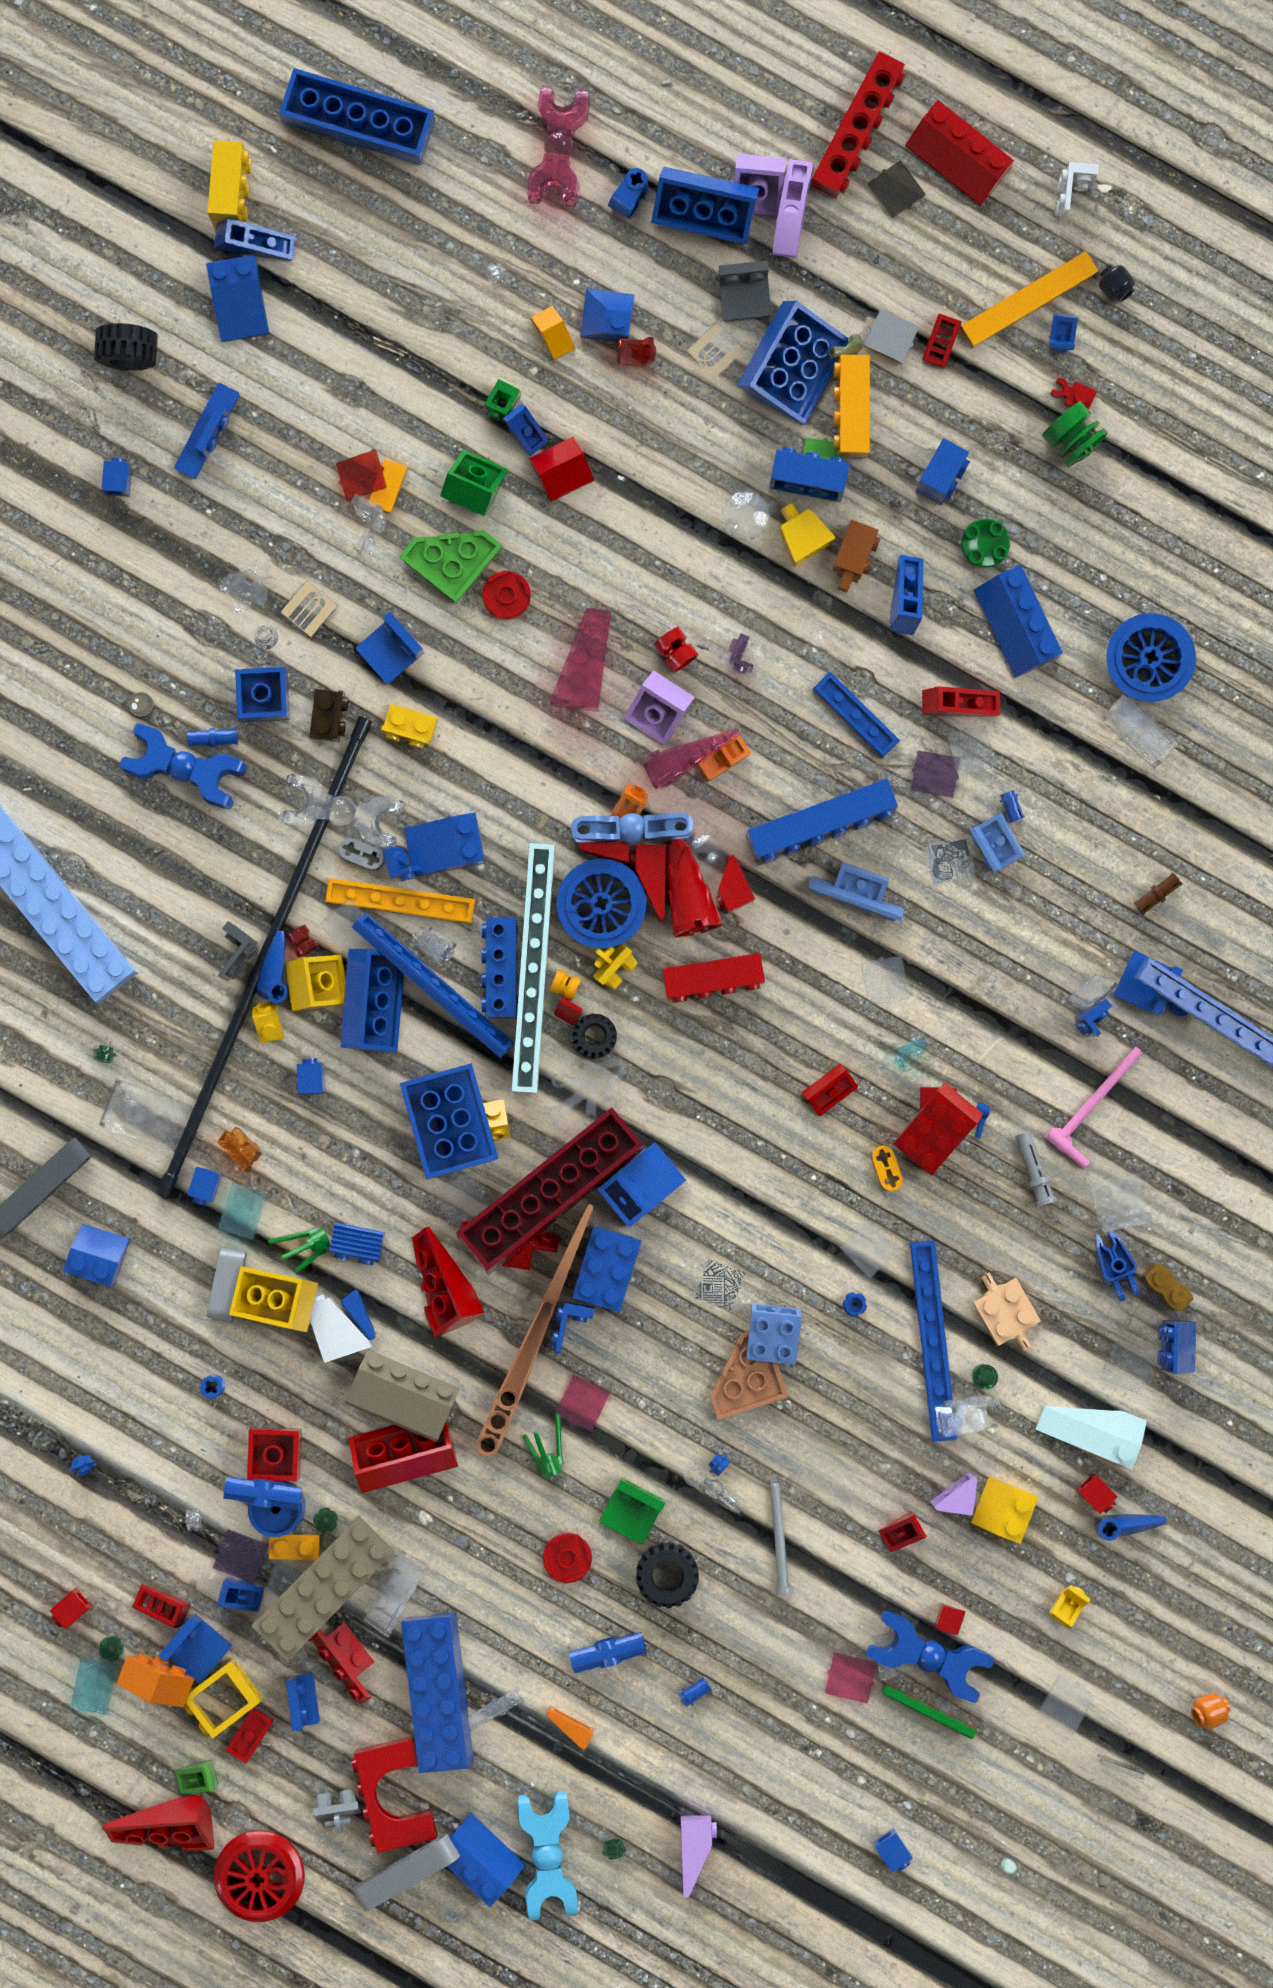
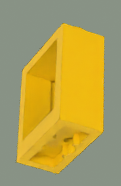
M233 1658L189 1692L184 1708L191 1716L194 1714L199 1720L198 1726L203 1734L206 1736L210 1735L213 1739L259 1704L263 1697ZM227 1673L248 1703L215 1727L194 1697Z

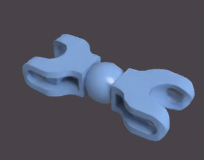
M629 813L620 819L619 816H580L575 818L571 824L572 837L579 844L581 842H620V839L627 844H637L644 840V838L645 841H671L679 838L687 840L693 831V820L686 813L644 815V818L639 814ZM683 823L686 829L683 831L676 830L675 825ZM583 826L590 829L587 834H580L578 830Z

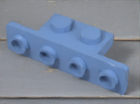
M843 862L835 883L815 876L810 878L808 888L812 889V892L817 895H828L834 897L840 903L854 904L862 911H873L882 914V917L890 921H901L904 908L882 901L889 882L887 877Z

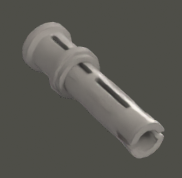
M1031 1131L1016 1135L1015 1137L1031 1179L1028 1185L1029 1188L1033 1189L1037 1200L1036 1208L1058 1201L1051 1191L1049 1185L1050 1177L1048 1175L1045 1176Z

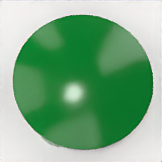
M986 518L972 522L965 529L961 539V548L964 556L970 563L978 567L989 568L998 565L1006 558L1010 548V538L1001 522Z

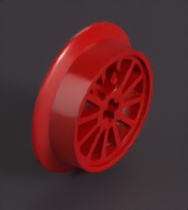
M265 1830L245 1832L232 1839L222 1849L214 1869V1884L220 1901L232 1914L251 1922L272 1921L286 1914L298 1901L305 1880L303 1862L296 1848L281 1835ZM252 1850H262L258 1865H256ZM247 1852L251 1868L239 1858V1855ZM266 1852H270L276 1857L266 1867L263 1865ZM278 1860H280L283 1865H279V1864H278V1865H274V1864H275ZM235 1861L246 1873L231 1870V1864ZM278 1871V1873L284 1876V1881L274 1883L271 1880V1873ZM256 1873H259V1876L264 1878L261 1883H257V1879L253 1878ZM229 1876H234L245 1880L231 1884V1882L229 1881ZM247 1886L239 1897L234 1894L233 1889ZM285 1889L284 1895L281 1896L274 1891ZM264 1890L276 1901L275 1903L267 1904ZM249 1891H252L250 1904L242 1902L241 1899ZM256 1892L259 1893L263 1907L254 1906Z

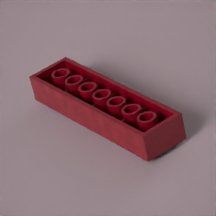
M611 1107L456 1232L457 1238L489 1276L643 1151V1144Z

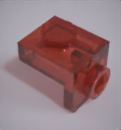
M647 337L643 340L620 338L616 341L618 365L644 367L655 360L656 346L654 345L653 337Z

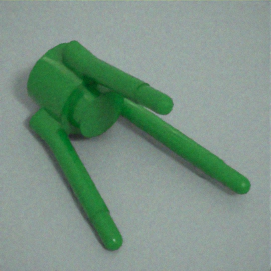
M316 1227L308 1231L268 1240L269 1244L310 1236L306 1238L308 1243L281 1256V1259L285 1260L309 1248L312 1252L316 1251L295 1268L296 1273L320 1255L328 1252L326 1248L330 1247L331 1244L324 1229L317 1230Z
M559 1413L555 1414L556 1457L554 1453H545L537 1431L533 1435L541 1455L540 1457L526 1434L523 1435V1439L536 1462L538 1471L541 1470L543 1478L561 1473L560 1465L564 1464Z

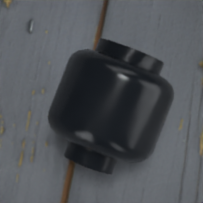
M1109 265L1100 273L1102 278L1099 281V288L1110 301L1123 302L1135 291V279L1123 265L1115 267Z

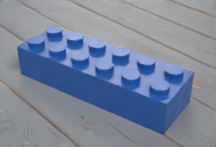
M293 68L279 111L283 124L418 165L422 164L436 120L434 110L296 68Z
M887 778L748 829L746 837L756 863L762 861L763 864L775 861L778 854L785 852V855L788 856L797 853L801 849L800 846L806 844L809 847L823 843L824 838L830 835L832 839L845 835L849 828L854 827L855 830H859L869 826L871 820L876 818L878 822L887 820L892 817L898 804Z
M453 1612L407 1617L401 1621L419 1773L468 1769L474 1764L457 1614Z

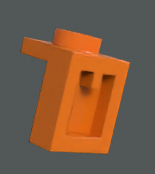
M627 783L610 816H619L620 819L629 813L640 815L649 795L637 785L632 786Z

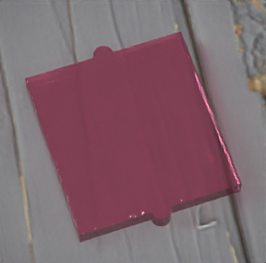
M573 1374L555 1414L559 1413L560 1417L571 1421L572 1425L577 1424L592 1431L610 1391L595 1385L593 1380L589 1382Z
M834 1652L831 1668L827 1671L829 1676L825 1693L868 1703L871 1687L875 1684L873 1678L877 1662Z

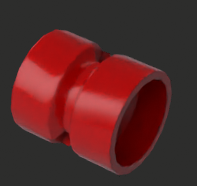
M679 626L664 634L653 644L660 656H666L665 663L672 673L681 670L699 656L692 644L685 642L687 637Z

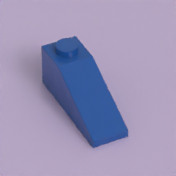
M227 218L217 224L214 248L236 254L292 261L296 236Z
M900 555L898 558L890 610V631L914 635L922 620L924 559Z

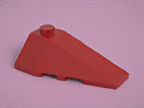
M425 1227L413 1236L412 1241L416 1264L422 1270L424 1282L420 1283L421 1292L425 1291L428 1305L424 1306L425 1315L434 1338L465 1326L484 1314L475 1289L431 1228Z
M203 1795L178 1797L103 1825L105 1833L113 1843L142 1846L145 1842H152L158 1844V1848L167 1849V1844L182 1846L183 1851L214 1850L211 1809Z

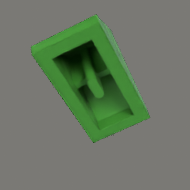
M212 1759L174 1770L181 1795L210 1792L215 1790L219 1784Z

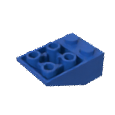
M654 1142L597 1190L630 1228L682 1185L686 1179Z
M1162 1320V1325L1158 1327V1340H1162V1350H1158L1157 1363L1161 1365V1370L1172 1374L1195 1372L1196 1322Z

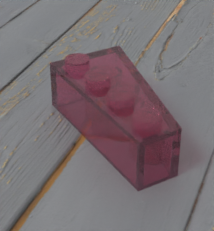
M586 608L550 699V706L599 712L611 610Z

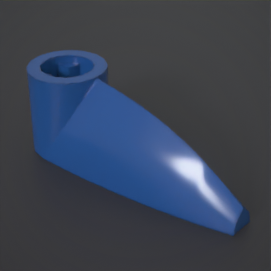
M277 930L272 940L256 988L259 997L273 1003L283 1002L288 992L287 986L282 983L285 967L284 931Z
M1144 1514L1108 1515L1097 1520L1095 1530L1101 1538L1112 1541L1121 1536L1132 1535L1165 1525L1166 1517ZM1108 1522L1110 1525L1114 1526L1113 1529L1110 1530V1534H1107L1105 1531H1102V1528L1106 1527V1523Z

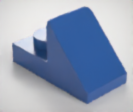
M522 403L503 418L508 425L507 430L528 455L532 456L549 441L527 407Z

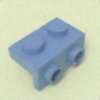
M1002 813L970 829L973 843L982 850L985 864L994 872L1007 867L1025 856Z

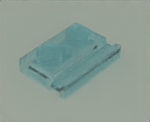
M233 1181L218 1229L253 1240L268 1192Z
M82 1657L70 1708L102 1713L103 1715L108 1714L118 1664Z

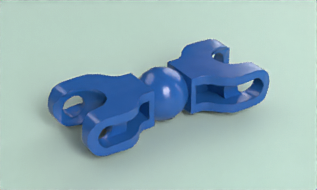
M139 723L134 725L132 730L134 736L148 744L146 754L139 759L123 757L118 765L123 772L143 780L152 778L157 774L166 776L170 774L176 781H190L191 785L198 787L208 804L226 810L232 808L234 804L232 797L218 789L220 779L228 774L243 776L248 768L243 761L226 754H217L210 759L199 757L196 759L189 752H176L175 748L168 746L164 736L158 729Z
M887 1610L883 1611L881 1620L885 1625L894 1629L895 1638L891 1645L887 1647L870 1645L865 1653L870 1659L889 1668L899 1667L904 1663L917 1664L924 1672H936L944 1677L947 1687L955 1696L973 1703L978 1702L980 1693L974 1687L967 1684L966 1673L976 1665L991 1668L995 1659L990 1654L971 1645L962 1646L956 1650H949L943 1648L936 1641H924L916 1635L915 1628L907 1618Z

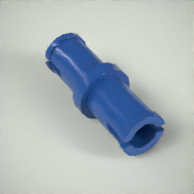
M210 728V730L187 732L189 747L211 745L212 748L216 747V745L238 744L237 728L227 730Z

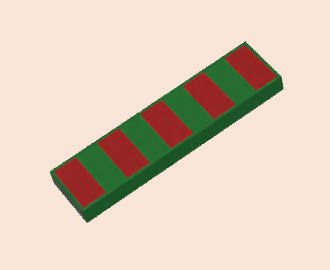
M884 1682L881 1689L883 1695L970 1739L974 1738L977 1732L974 1726Z

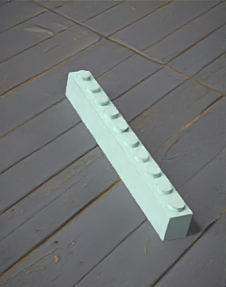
M530 843L512 1092L538 1094L555 845Z

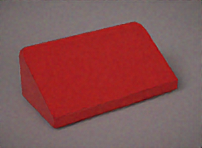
M838 1064L805 1089L802 1095L820 1117L856 1090L858 1085L842 1064Z

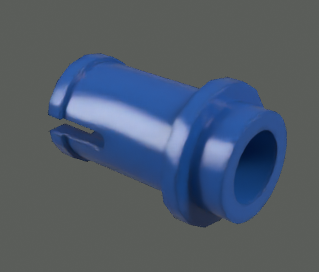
M1014 790L1000 795L1002 799L1000 803L1003 802L1010 823L1025 817L1017 800L1019 795L1015 794Z
M702 1677L684 1690L682 1688L679 1696L686 1707L690 1704L693 1706V1702L712 1690L704 1677Z

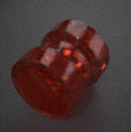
M306 924L285 936L288 943L294 946V953L298 958L307 955L319 946L316 940L310 937V931Z

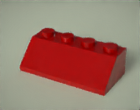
M939 100L925 114L905 144V147L979 206L985 202L1008 174L1014 162L1010 156Z
M446 1421L437 1442L397 1425L349 1437L354 1474L362 1493L458 1467L448 1421Z

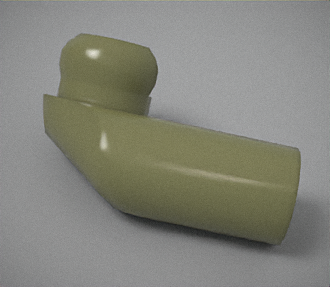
M852 334L848 338L849 344L845 347L831 346L829 349L830 358L839 359L840 355H856L863 348L864 342L861 340V336L859 334Z

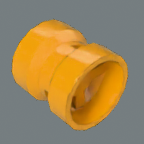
M558 969L549 992L554 994L560 993L566 999L572 1001L580 985L581 978L576 976L570 977L566 972Z

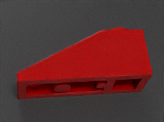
M942 686L922 690V715L1000 716V691Z
M636 844V850H631V865H636V873L659 921H664L666 845Z

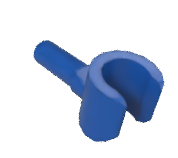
M979 1102L976 1108L983 1115L977 1125L976 1138H981L984 1123L990 1114L989 1106Z

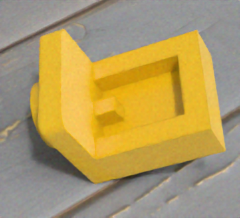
M262 1002L252 1008L253 1021L260 1044L284 1038L277 1003Z
M504 1099L483 1103L493 1141H501L504 1138L511 1137Z
M1070 1585L1061 1591L1048 1615L1065 1628L1070 1629L1083 1607L1091 1599L1085 1595L1082 1589Z

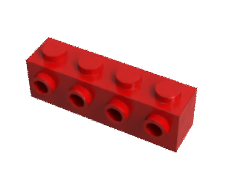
M761 953L662 969L667 1000L672 999L673 1003L687 1001V996L697 995V999L712 997L711 992L721 991L722 995L736 993V988L746 987V991L761 989L760 984L765 983Z

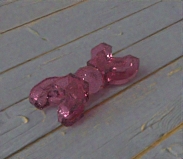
M541 87L538 109L543 121L547 124L549 135L544 142L545 154L543 161L529 174L527 196L530 204H539L547 188L558 186L563 189V199L566 206L576 207L580 184L574 171L570 168L571 162L569 158L574 151L573 139L575 131L583 126L589 117L590 95L588 89H578L574 101L569 106L561 107L555 104V95L552 87Z

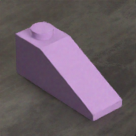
M711 1815L681 1816L684 1898H689L712 1847V1838H717L716 1822H711Z

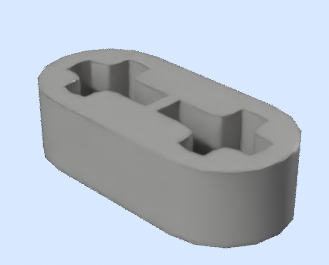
M353 838L344 839L339 845L340 855L351 863L372 871L380 869L384 864V855L373 846ZM351 843H354V848L360 851V854L351 853L350 856H346L345 845L350 846ZM364 853L370 856L373 853H377L379 862H374L372 866L369 865V860L363 857Z

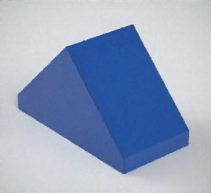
M227 1577L223 1581L217 1606L258 1612L264 1587Z

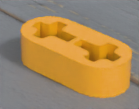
M888 1146L876 1147L871 1157L879 1182L885 1190L895 1191L900 1188L903 1179L894 1152ZM881 1149H883L884 1153L888 1152L890 1157L886 1158L888 1167H884L883 1162L876 1159ZM888 1169H890L892 1176L898 1177L894 1187L884 1182L888 1178L886 1173Z

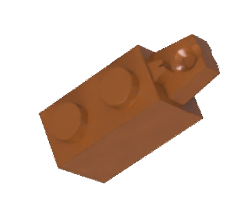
M851 519L833 566V570L838 572L837 576L842 577L838 588L839 591L847 593L852 581L858 583L862 573L868 574L872 563L871 560H868L871 551L876 552L881 539L876 537L878 529Z

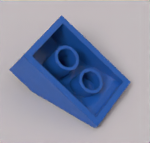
M255 255L206 263L221 342L270 334L259 267Z
M475 812L404 828L410 865L421 866L422 871L414 873L415 877L486 864Z

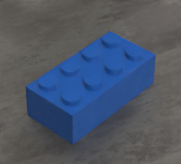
M664 166L659 177L651 223L747 244L759 188Z

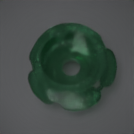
M99 1045L98 1049H93V1059L103 1063L113 1064L114 1057H117V1054L113 1053L114 1048Z
M322 1508L319 1510V1513L314 1515L313 1522L316 1524L318 1531L323 1533L326 1531L331 1532L337 1527L336 1521L338 1516L335 1511H330L329 1508ZM324 1518L328 1519L327 1523L324 1522Z
M106 1637L101 1641L99 1653L102 1658L115 1661L119 1658V1655L123 1654L124 1646L120 1643L121 1640L118 1637ZM110 1646L114 1647L113 1651L109 1649Z
M612 1839L603 1843L604 1851H602V1855L608 1856L610 1860L621 1858L623 1856L622 1853L626 1851L622 1839Z

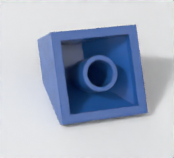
M586 289L580 338L629 343L635 294Z

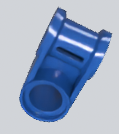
M639 168L629 170L620 186L610 198L608 206L630 219L647 191L648 181L646 173ZM641 179V184L633 185L632 180L637 181Z

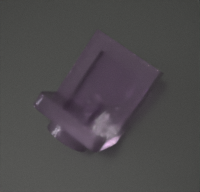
M740 633L738 639L733 638L728 650L732 653L729 664L738 673L746 674V671L752 673L754 665L741 660L750 638Z

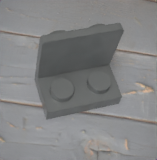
M768 261L719 265L718 277L724 321L771 316Z
M227 921L222 928L227 932L224 937L239 947L218 974L221 979L229 981L230 978L234 980L242 970L240 965L245 958L249 960L257 950L255 945L258 942L236 925Z

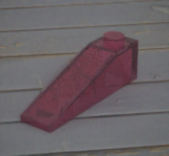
M736 728L663 750L662 752L659 749L654 751L647 757L648 762L644 764L655 789H665L744 733L743 730Z

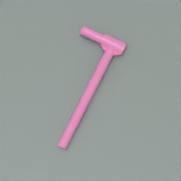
M1134 1047L1063 1129L1052 1128L1045 1136L1063 1154L1066 1153L1083 1169L1090 1161L1072 1146L1070 1135L1142 1055L1143 1052L1137 1047Z

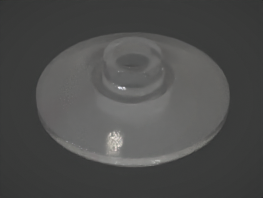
M705 833L694 834L684 840L691 847L704 881L708 882L718 877L726 864V852L722 843L716 837ZM703 852L707 858L705 861H699L697 855Z

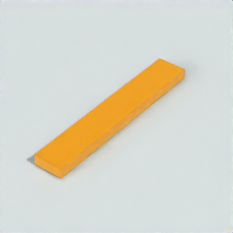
M1087 251L962 324L960 328L974 348L1095 276L1099 271Z
M334 878L328 879L325 903L467 924H472L475 899Z

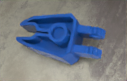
M1109 1230L1108 1237L1112 1248L1108 1249L1104 1246L1099 1234L1096 1235V1255L1103 1284L1109 1287L1113 1286L1119 1301L1125 1300L1124 1291L1120 1286V1283L1125 1281L1128 1282L1131 1293L1134 1296L1139 1295L1140 1292L1134 1279L1137 1265L1121 1239L1113 1231Z

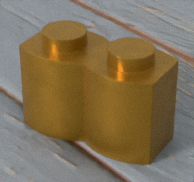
M1153 1263L1141 1275L1145 1285L1152 1291L1159 1293L1163 1303L1173 1310L1182 1312L1193 1300L1190 1290L1182 1283L1176 1282L1172 1272L1161 1264Z

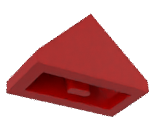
M912 1511L878 1531L890 1552L927 1537Z

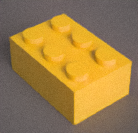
M213 140L207 211L213 227H217L218 223L227 218L241 222H247L248 207L245 206V198L250 197V183H247V174L252 173V159H249V151H246L243 142Z
M240 1266L229 1315L307 1332L318 1283Z

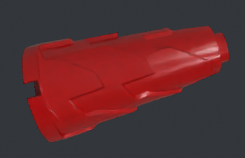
M683 838L669 841V846L666 847V872L670 890L668 896L674 937L694 936V933L701 932L702 934L721 927V917L717 907L714 905L708 884H705L699 864L695 861L690 845L684 842Z

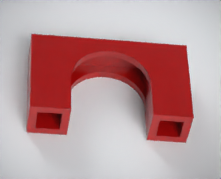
M410 1736L357 1749L354 1757L351 1758L354 1773L358 1772L360 1782L357 1783V1789L360 1798L364 1797L366 1807H363L365 1821L370 1822L372 1829L369 1832L371 1847L376 1846L377 1853L436 1839L438 1833L432 1809L410 1815L397 1816L386 1811L381 1806L377 1797V1784L385 1774L397 1769L418 1765L415 1737Z

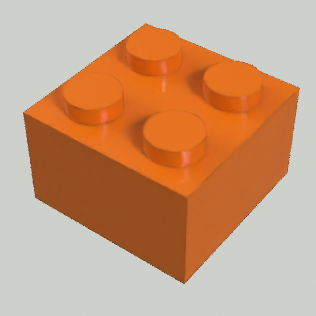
M139 1653L138 1657L127 1655L116 1684L149 1703L184 1707L194 1678L185 1674L186 1669L176 1665H169V1660L165 1662L159 1656H155V1659L148 1655Z

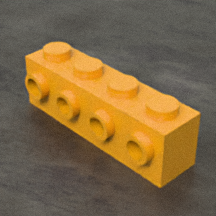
M840 355L838 362H834L833 368L834 377H838V387H834L833 400L838 402V411H834L833 425L837 426V435L833 437V450H837V457L867 458L870 453V355Z

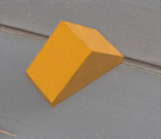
M553 306L531 317L553 360L575 350L565 323Z

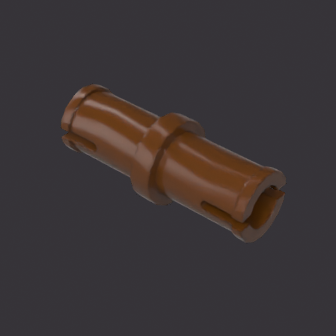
M1172 872L1170 876L1157 886L1153 885L1150 887L1151 890L1138 901H1135L1134 905L1137 906L1136 908L1142 915H1145L1156 904L1166 901L1165 897L1183 884Z

